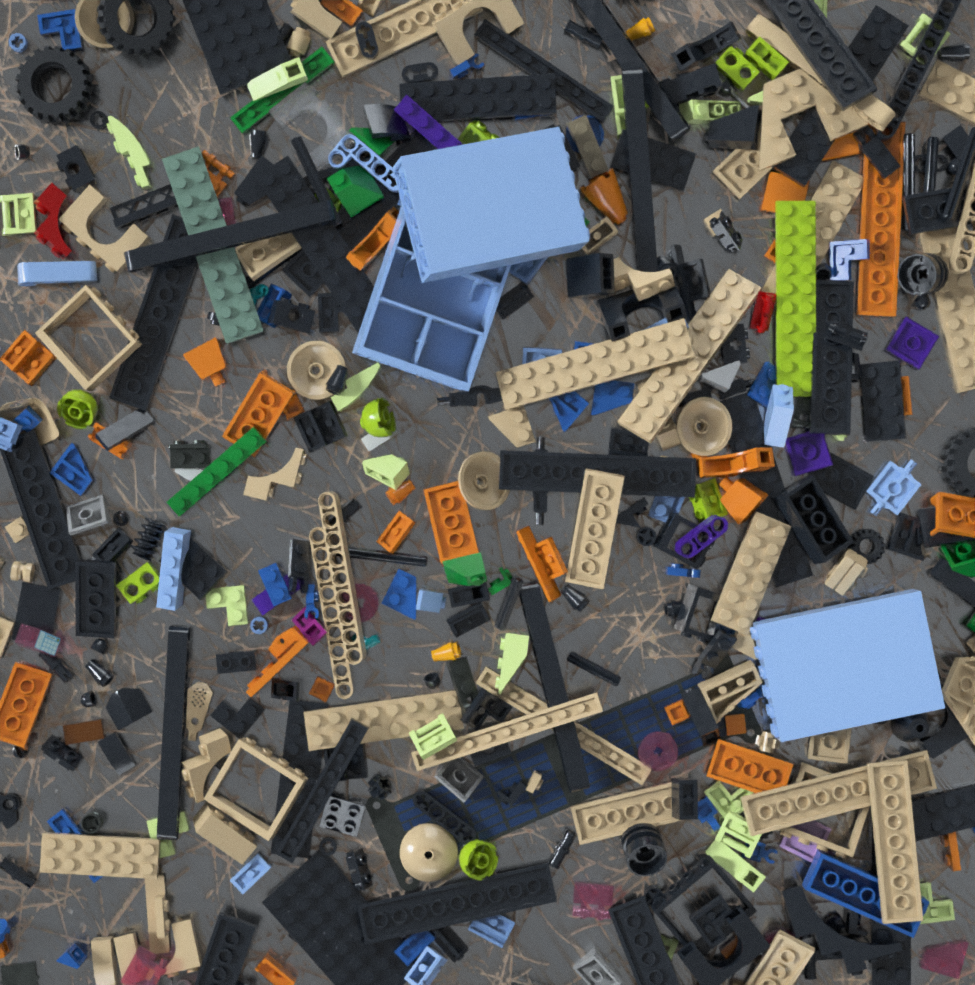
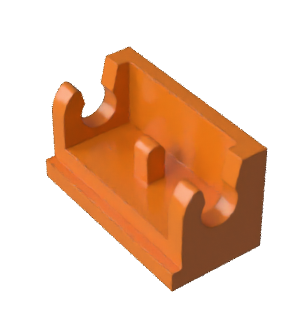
M96 422L93 426L94 430L88 435V438L104 448L95 436L96 433L105 429L106 426ZM126 440L110 449L109 452L123 460L133 443Z
M268 953L254 968L273 985H294L297 979L296 976Z

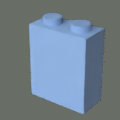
M773 384L764 419L765 445L783 448L785 446L794 410L792 387L784 384Z

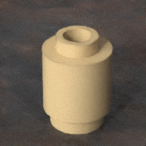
M296 27L286 47L289 51L288 54L296 58L304 56L311 40V33L303 28Z

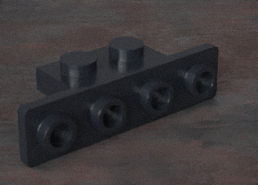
M674 244L671 245L670 257L677 267L675 278L680 286L678 292L684 302L687 321L690 322L696 315L694 301L710 297V288L703 259L685 263L681 245Z

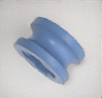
M15 33L9 38V46L14 51L21 53L27 49L28 41L22 34ZM18 38L21 41H23V43L20 44V47H17L14 44L15 42H17Z
M262 616L254 618L250 623V628L255 634L266 632L269 626L267 619ZM256 620L264 622V625H262L264 627L263 630L260 628L255 629L254 626L256 624L254 623Z

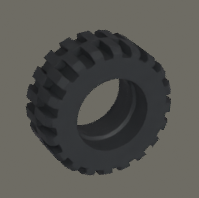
M100 0V4L97 7V24L100 26L101 35H104L106 38L105 41L111 44L117 51H122L128 55L151 53L167 42L169 35L174 29L172 27L173 22H175V16H173L174 7L173 4H170L169 0H144L153 10L154 22L151 29L140 36L126 33L119 25L117 18L118 9L125 0Z
M45 46L43 51L38 48L33 51L35 55L32 57L28 54L24 58L26 63L24 65L21 63L18 67L21 71L20 74H16L15 80L18 82L15 85V89L19 94L18 99L24 105V108L34 117L47 124L60 125L61 122L68 124L71 123L73 118L79 119L81 117L80 113L82 111L86 112L89 109L87 104L88 102L92 103L93 96L91 93L95 92V86L92 84L94 79L87 65L69 49L64 50L60 46H55V48ZM64 69L72 78V87L69 94L59 102L48 103L44 101L38 92L41 78L50 70Z
M971 428L957 435V439L952 440L950 443L951 447L947 449L945 454L947 455V460H944V466H947L945 474L951 480L949 482L950 485L955 487L960 495L975 498V479L971 476L967 464L968 457L975 448V428Z

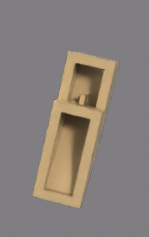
M113 936L94 937L91 940V950L96 985H118Z

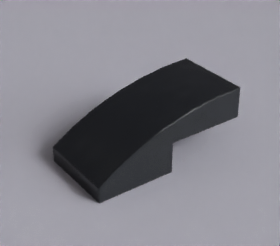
M116 732L98 742L118 775L136 766L128 749H125Z

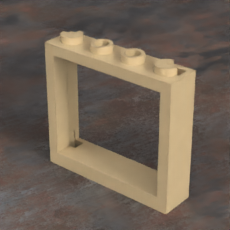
M85 285L35 334L85 390L92 392L142 343L138 340L140 336L133 329H128L126 320L121 315L117 316L113 312L115 308L107 300L103 301L100 297L102 295L96 287L91 288ZM90 297L130 341L92 379L88 377L51 335Z
M243 737L237 741L204 800L267 841H270L277 834L309 778L301 772L302 770L290 767L289 762L285 759L274 757L272 755L273 752L269 749L257 746L255 740ZM242 748L296 782L271 826L263 823L217 793Z
M803 762L797 763L791 784L801 782L804 774L817 778L832 773ZM870 806L860 808L847 848L792 827L778 829V831H781L780 835L791 839V836L799 838L798 842L809 846L812 843L817 845L816 849L826 853L828 850L835 852L834 856L846 860V857L854 856Z

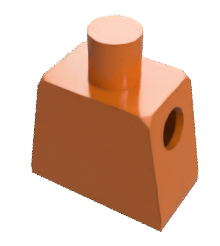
M215 337L183 354L184 358L203 381L211 378L215 387L226 382L221 372L228 369V365L218 338Z
M725 477L719 483V486L726 491L720 501L739 525L746 522L769 496L744 478L738 479L733 483L728 477Z

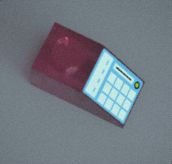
M22 623L15 639V643L18 646L56 657L62 641L60 637Z

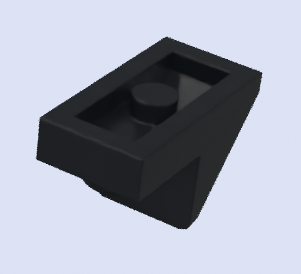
M645 497L619 513L616 523L641 528L633 514L636 513L638 516L647 510L645 506L649 503Z
M486 582L478 586L462 585L448 588L451 608L490 600Z

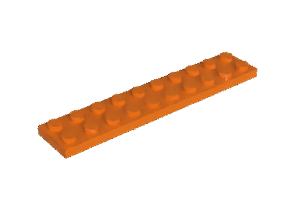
M906 122L900 123L892 138L882 142L901 167L883 179L865 154L863 158L860 239H869L870 259L858 261L856 315L896 317L903 188V135L905 134ZM868 123V126L875 133L876 128ZM888 128L881 131L886 136L890 134ZM865 134L864 140H865L866 143H868V142L870 141V139H869V137Z

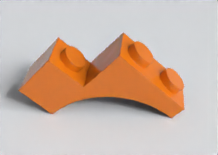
M393 207L386 212L371 232L349 252L346 258L354 267L362 270L380 254L390 241L399 214L398 209Z
M772 447L753 448L733 454L697 458L700 478L734 477L744 472H762L775 467Z

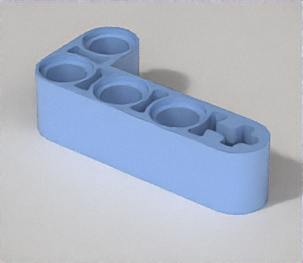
M351 134L345 135L330 152L328 160L334 169L344 168L353 159L390 191L398 192L397 186L392 187L391 180L387 178L389 173L392 172L390 176L395 180L392 167L356 136ZM354 140L356 142L355 147L347 149L345 147L346 141ZM367 152L371 155L368 162L360 160L362 153ZM335 155L343 157L341 164L337 165L332 162ZM377 166H385L386 172L383 175L376 174L375 168Z
M96 261L23 262L17 266L18 286L97 282Z

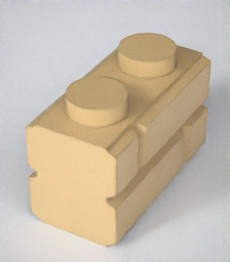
M607 216L589 230V242L580 249L584 255L593 254L618 234L619 231Z
M847 548L826 576L825 585L834 589L842 596L848 591L852 592L857 585L856 580L858 577L863 578L868 570L866 567L867 559L852 549Z

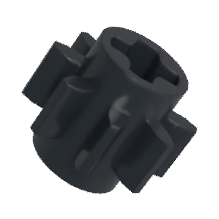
M378 774L368 782L370 785L368 792L373 798L383 800L392 793L390 790L392 783L387 777H380Z

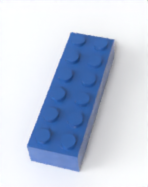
M817 849L802 883L804 889L883 924L878 876ZM921 896L924 916L930 902ZM921 921L883 925L914 938Z

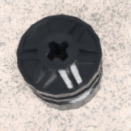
M935 253L913 254L907 256L901 262L897 278L902 289L911 295L932 294L945 286L949 270L943 258Z
M639 823L627 828L623 833L621 846L627 867L633 874L644 877L651 876L660 872L665 867L668 860L667 852L657 827L648 823Z

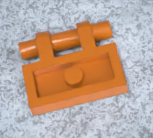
M204 150L202 156L218 199L228 186L222 181L224 177L227 176L232 180L236 173L230 170V166L218 161L214 154H209ZM211 166L219 170L217 176L209 171Z

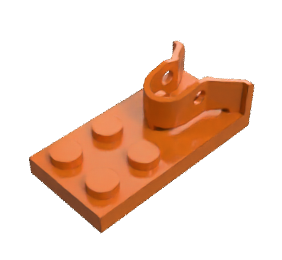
M266 369L262 370L222 437L234 444L251 428L255 427L267 439L296 391L289 389L270 377ZM262 446L258 448L253 454H251V456L255 458L259 453L260 449L262 448Z
M458 481L423 489L442 567H444L442 561L479 553L467 501L460 492Z
M938 492L930 498V502L936 507V528L930 532V536H934L938 532L975 538V498Z
M296 625L278 635L270 645L268 650L278 661L275 664L271 662L261 671L264 674L261 678L257 676L247 685L249 689L246 693L250 697L254 696L309 643Z
M15 662L0 700V741L28 750L27 743L53 674Z
M718 738L706 776L758 793L787 785L794 763Z

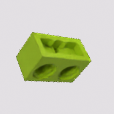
M760 36L744 55L747 60L753 61L758 66V69L770 80L776 79L789 63Z
M730 46L715 62L717 71L726 79L729 78L742 93L760 71L753 61H748L743 57L744 53L739 48ZM732 57L735 60V64L728 65L726 58ZM742 70L748 71L749 74H750V77H749V78H743V77H741L740 71H742Z
M149 561L116 586L130 604L135 602L139 604L147 598L145 594L150 590L152 592L158 590L160 573L152 562ZM147 573H151L154 576V581L151 584L145 580ZM131 585L138 587L137 595L130 593Z

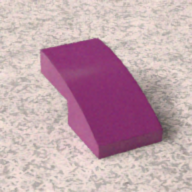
M304 607L292 621L310 644L314 646L328 632L315 619L312 612L309 613L308 620L305 619L304 612L306 607Z

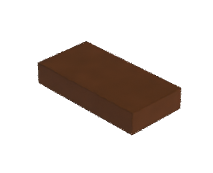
M102 719L63 725L66 745L105 738Z

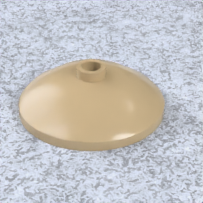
M79 0L75 10V24L80 35L88 43L96 47H113L105 41L106 38L104 35H101L100 26L97 24V7L100 4V0ZM125 0L118 9L117 18L121 28L126 33L131 34L134 26V12L129 1Z
M323 341L306 342L297 347L288 360V380L293 389L306 398H327L333 394L326 391V383L337 365L346 367L341 353L329 343ZM313 367L319 368L318 374L312 372Z
M699 397L689 401L683 406L677 417L676 432L678 439L683 447L692 454L709 456L718 453L726 446L732 433V420L727 408L718 400L710 397ZM698 423L701 424V429H700V430L697 429V424H698Z
M486 451L477 452L470 455L461 465L458 476L460 492L464 499L474 508L480 510L497 508L509 495L510 490H499L500 457Z
M423 823L413 827L406 833L400 846V859L404 869L415 879L425 882L437 881L447 876L453 870L458 858V846L454 836L435 823ZM428 851L432 853L430 858L425 856V853Z

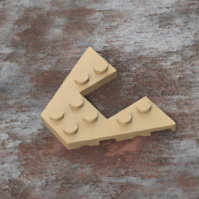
M801 69L767 82L763 85L758 171L760 172L796 156L781 122L783 119L815 106L830 141L864 128L868 123L850 108L842 111L829 91Z
M975 656L956 657L942 688L943 699L975 745Z

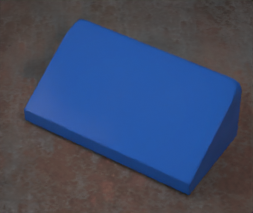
M271 283L268 294L264 296L257 310L260 321L275 328L277 325L268 323L273 301L280 300L281 297L291 299L292 294Z
M73 944L56 961L78 969L87 959V956L77 944Z

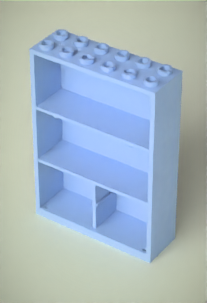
M560 127L405 155L398 159L392 169L422 283L575 252L589 242L590 232L585 226V213L580 207V194L575 188V175L570 169V156L565 150V137L560 131Z
M401 205L352 353L451 388L469 392L511 265L422 283Z
M910 589L755 621L752 627H750L751 638L756 641V646L754 647L755 657L760 660L758 673L765 684L762 685L763 696L768 699L766 711L767 715L772 718V723L770 724L771 734L780 742L945 708L922 593L919 590Z

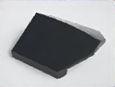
M139 688L119 689L112 693L106 706L118 730L153 712Z

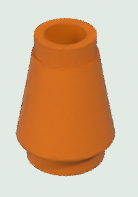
M408 479L402 482L397 490L389 487L385 494L393 505L396 503L400 504L415 489V486Z

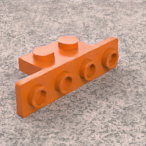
M529 526L516 532L518 539L526 552L527 559L533 567L535 576L539 580L548 602L559 598L561 593L554 578L567 573L568 570L553 538L549 537L537 543Z

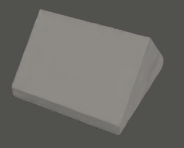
M740 360L701 374L698 378L699 382L723 393L727 392L741 365Z
M103 494L66 506L70 536L113 523Z
M463 757L445 762L434 776L463 803L484 778Z
M595 947L572 967L588 985H620L622 983L621 975Z

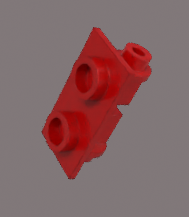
M759 291L750 322V329H757L759 333H765V331L769 330L776 293Z

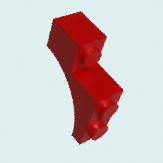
M51 183L34 201L36 209L40 213L48 215L35 230L34 234L41 244H47L51 248L50 251L53 255L64 259L72 250L61 237L58 227V213L67 195Z

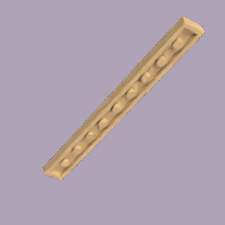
M488 667L484 668L476 681L477 685L526 715L548 708L545 702L512 682H509L502 694H498L499 688H495L496 676L500 677V675ZM574 721L580 748L643 785L652 770L651 767Z
M598 692L457 737L458 741L425 760L421 758L418 750L411 753L416 769L419 771L594 715L604 710Z

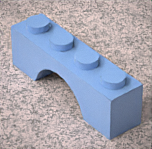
M172 527L164 532L157 608L175 611L183 606L185 587L182 585L181 573L184 558L189 550L191 530Z

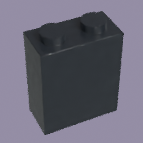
M596 253L566 259L568 298H588L615 293L613 254Z

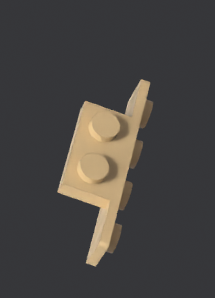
M161 874L158 875V879H145L151 954L169 953L170 951L169 931L171 930V922L167 915V912H169V900H166L165 876Z

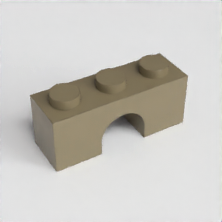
M587 115L567 122V128L580 152L581 162L587 176L592 178L608 171L609 169Z

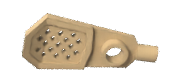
M197 682L188 688L186 729L189 730L188 740L196 741L197 732L202 730L213 695L207 683ZM193 718H197L199 720V723L197 725L192 723Z

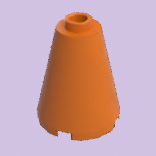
M610 168L609 172L606 171L588 181L589 185L586 187L583 184L579 188L581 193L605 217L607 216L612 223L616 222L618 225L627 219L628 211L613 168Z

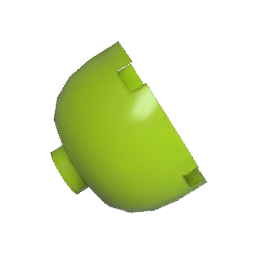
M75 389L68 391L59 400L57 412L60 418L62 416L66 420L65 423L75 429H84L95 420L98 405L94 396L89 392Z
M382 397L369 402L363 408L362 418H360L361 427L371 436L378 438L393 435L392 432L396 430L393 411L389 413L387 407L390 404Z
M478 839L468 842L464 845L459 855V864L462 871L475 880L481 881L486 876L490 877L498 864L496 847L487 841Z

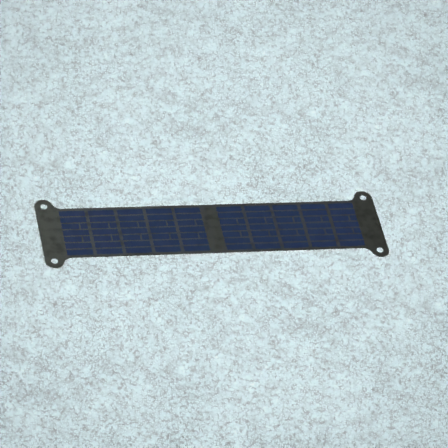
M728 653L717 668L714 669V673L710 678L734 667ZM702 672L698 676L693 674L685 676L579 722L585 728L651 767V772L717 743L715 741L703 746L691 718L672 726L664 709L665 706L681 700V695L684 694L685 690L698 688L697 684L705 681V679H702ZM735 705V708L725 715L744 713L746 731L753 729L755 734L752 737L748 736L747 733L727 735L725 718L723 716L721 721L717 723L721 739L726 740L737 736L747 743H755L757 735H762V731L752 707L746 709L738 708ZM553 733L512 751V754L475 767L484 778L464 803L441 782L424 790L473 826L476 830L475 840L489 842L632 779L581 748L590 788L570 793ZM534 770L542 774L541 779L543 783L539 790L535 789L531 793L525 788L513 805L510 803L506 805L498 799L497 791L499 789L509 795L510 792L508 790L514 781L518 783L519 780H522L527 785ZM414 794L396 802H389L385 798L380 800V798H373L371 796L366 802V809L397 881L403 890H415L420 880L412 877L404 869L400 859L401 842L406 833L413 827L423 823H438L413 804ZM424 794L422 796H416L418 798L417 802L419 804L421 802L427 804V807H425L426 810H428L430 804L434 802L432 800H430L429 803L425 801ZM374 802L380 803L379 809L373 808ZM433 806L431 809L434 816H440L443 811L440 806ZM451 817L447 820V825L450 828H455L458 825V821L456 818ZM461 824L460 828L456 831V833L459 834V831H462L464 833V839L468 837L472 838V831H464L462 827L465 825ZM454 836L459 855L466 844ZM428 851L425 853V856L430 858L432 853ZM406 877H412L413 882L407 884L405 882Z

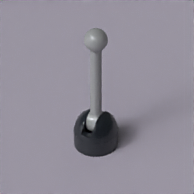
M727 78L722 83L719 91L724 95L732 94L744 107H750L734 92V83Z

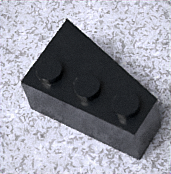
M715 63L690 73L680 74L672 80L667 78L659 81L676 107L690 100H699L718 94L722 87Z

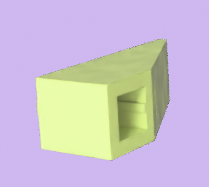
M298 57L252 79L247 83L253 101H257L308 81V78Z
M690 100L679 104V110L688 124H708L713 120L740 111L741 103L739 101Z
M506 633L505 639L501 638L500 650H503V658L499 657L497 669H501L500 677L496 676L495 688H499L498 694H502L526 660L529 636Z
M714 840L705 851L708 856L710 855L715 862L752 892H755L766 878L763 872L723 842L718 843Z

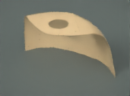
M29 398L4 404L0 408L1 418L18 424L14 419L26 407L30 406L43 419L32 429L37 431L41 445L59 436V431L48 408L40 399ZM17 403L22 404V405L17 406V407H10V405H12V404H17Z

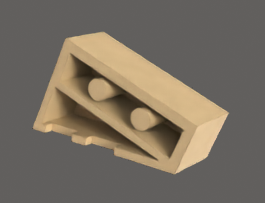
M749 660L697 685L716 723H718L725 714L735 708V705L761 685L762 680L755 665Z
M207 801L192 819L197 834L242 865L257 847L255 837L250 832L243 831L236 822L227 818Z

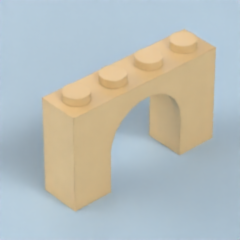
M293 0L290 5L293 7L290 11L293 15L328 40L333 37L342 21L326 11L321 6L319 0Z
M466 0L463 3L459 1L451 6V11L446 14L441 12L434 17L435 21L431 23L455 64L459 65L475 55L462 29L464 18L471 10L478 7L488 8L493 12L501 28L507 34L524 24L512 0Z
M89 185L59 218L63 223L61 227L69 234L73 232L77 235L76 240L83 247L88 245L92 249L90 253L98 260L100 258L107 262L105 266L114 273L116 270L121 274L127 267L124 252L146 246L151 238L133 223L115 243L107 245L97 243L90 231L91 221L108 200L94 187Z
M193 918L171 924L176 951L170 963L161 967L151 966L143 960L139 951L136 932L115 937L114 943L123 985H141L140 981L148 979V982L160 980L162 975L167 974L168 978L178 976L179 971L186 970L187 973L198 971V967L202 964Z

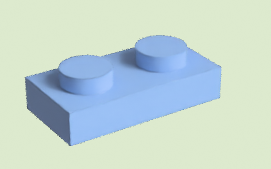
M258 852L229 881L244 894L272 866Z

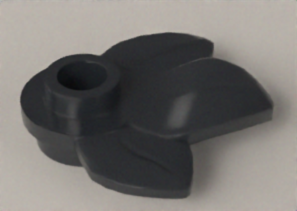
M0 794V822L3 823L6 829L15 824L17 820L16 811L20 807L19 798L14 794H7L5 796ZM8 800L13 801V807L8 806Z

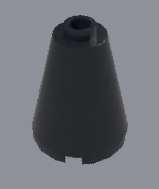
M927 712L891 719L890 726L893 734L900 740L916 742L928 734L930 720Z

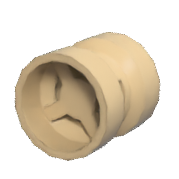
M14 561L11 567V580L18 581L21 579L24 582L32 583L35 574V564L27 563L25 565Z

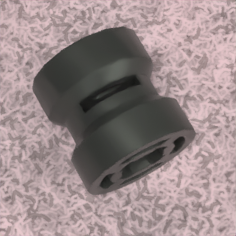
M97 811L89 812L81 821V827L87 833L97 832L104 824L103 815Z

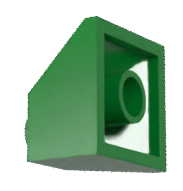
M351 127L349 130L351 135L356 136L383 160L396 145V141L391 142L390 137L372 139L369 128Z
M361 165L343 168L327 178L335 194L351 217L384 197L373 176Z
M975 541L940 546L952 571L971 578L975 577Z
M481 552L442 561L448 583L478 586L488 582Z

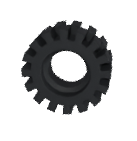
M861 529L853 533L851 538L854 542L849 545V548L866 558L867 564L876 563L878 559L883 557L882 554L885 553L884 547H886V544L883 542L884 538L880 536L879 532L872 529ZM864 539H870L874 544V549L869 554H864L860 550V543Z

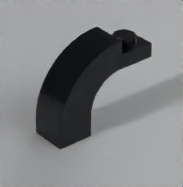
M732 21L701 40L685 44L671 53L679 70L684 71L719 55L742 38Z

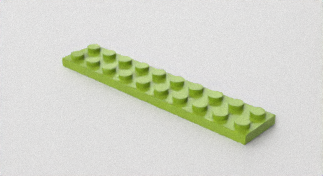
M776 201V385L784 384L792 387L793 397H811L813 333L816 332V201Z

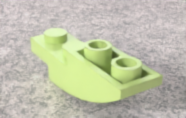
M108 116L109 123H107L110 134L115 136L116 141L113 143L117 153L120 152L124 157L130 155L127 159L130 167L135 168L137 173L134 178L138 187L141 186L144 190L152 188L146 169L153 166L143 146L120 121L113 116Z

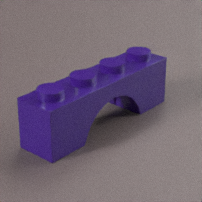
M408 95L395 107L394 112L437 149L463 145Z

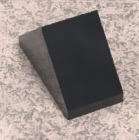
M272 678L271 698L294 702L301 700L302 679Z

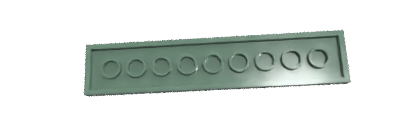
M198 146L163 158L162 161L188 235L227 226L200 147ZM235 247L197 256L196 259L226 344L264 332Z

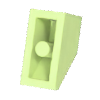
M392 454L367 459L362 462L366 475L395 490L410 474L406 460L401 457L397 458Z

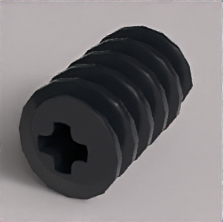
M145 517L144 519L148 522V525L141 524L145 531L137 532L141 539L134 538L138 545H131V548L134 550V555L151 561L152 558L148 554H155V550L152 547L159 546L155 540H162V536L159 533H164L166 530L162 526L167 525L153 518Z

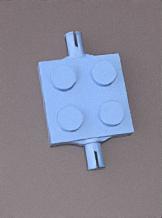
M910 459L905 468H902L889 461L866 490L877 502L870 511L874 516L877 517L883 508L889 509L895 515H898L922 485L911 475V471L917 465L916 462Z

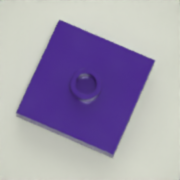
M905 316L885 350L915 369L920 370L940 336Z
M809 431L786 438L785 443L795 476L834 465L825 434H810Z

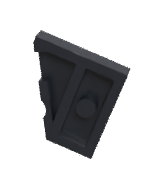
M900 512L887 549L924 561V555H922L920 519Z

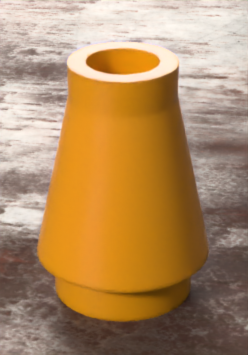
M648 17L646 19L642 18L625 32L629 39L633 41L651 36V33L655 32V28Z
M451 641L436 650H432L431 655L434 662L457 660V658L461 657V649L458 642L453 643Z

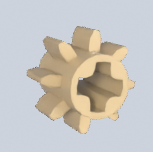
M763 731L762 735H757L755 744L760 746V751L774 753L775 748L780 749L781 742L771 732Z

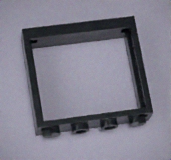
M710 855L702 858L692 870L685 872L677 883L671 884L663 895L657 896L650 905L654 913L683 946L689 943L688 939L662 910L712 868L742 901L740 906L749 918L757 912L751 902ZM725 918L718 923L726 937L734 931ZM703 937L695 942V945L704 956L712 950Z

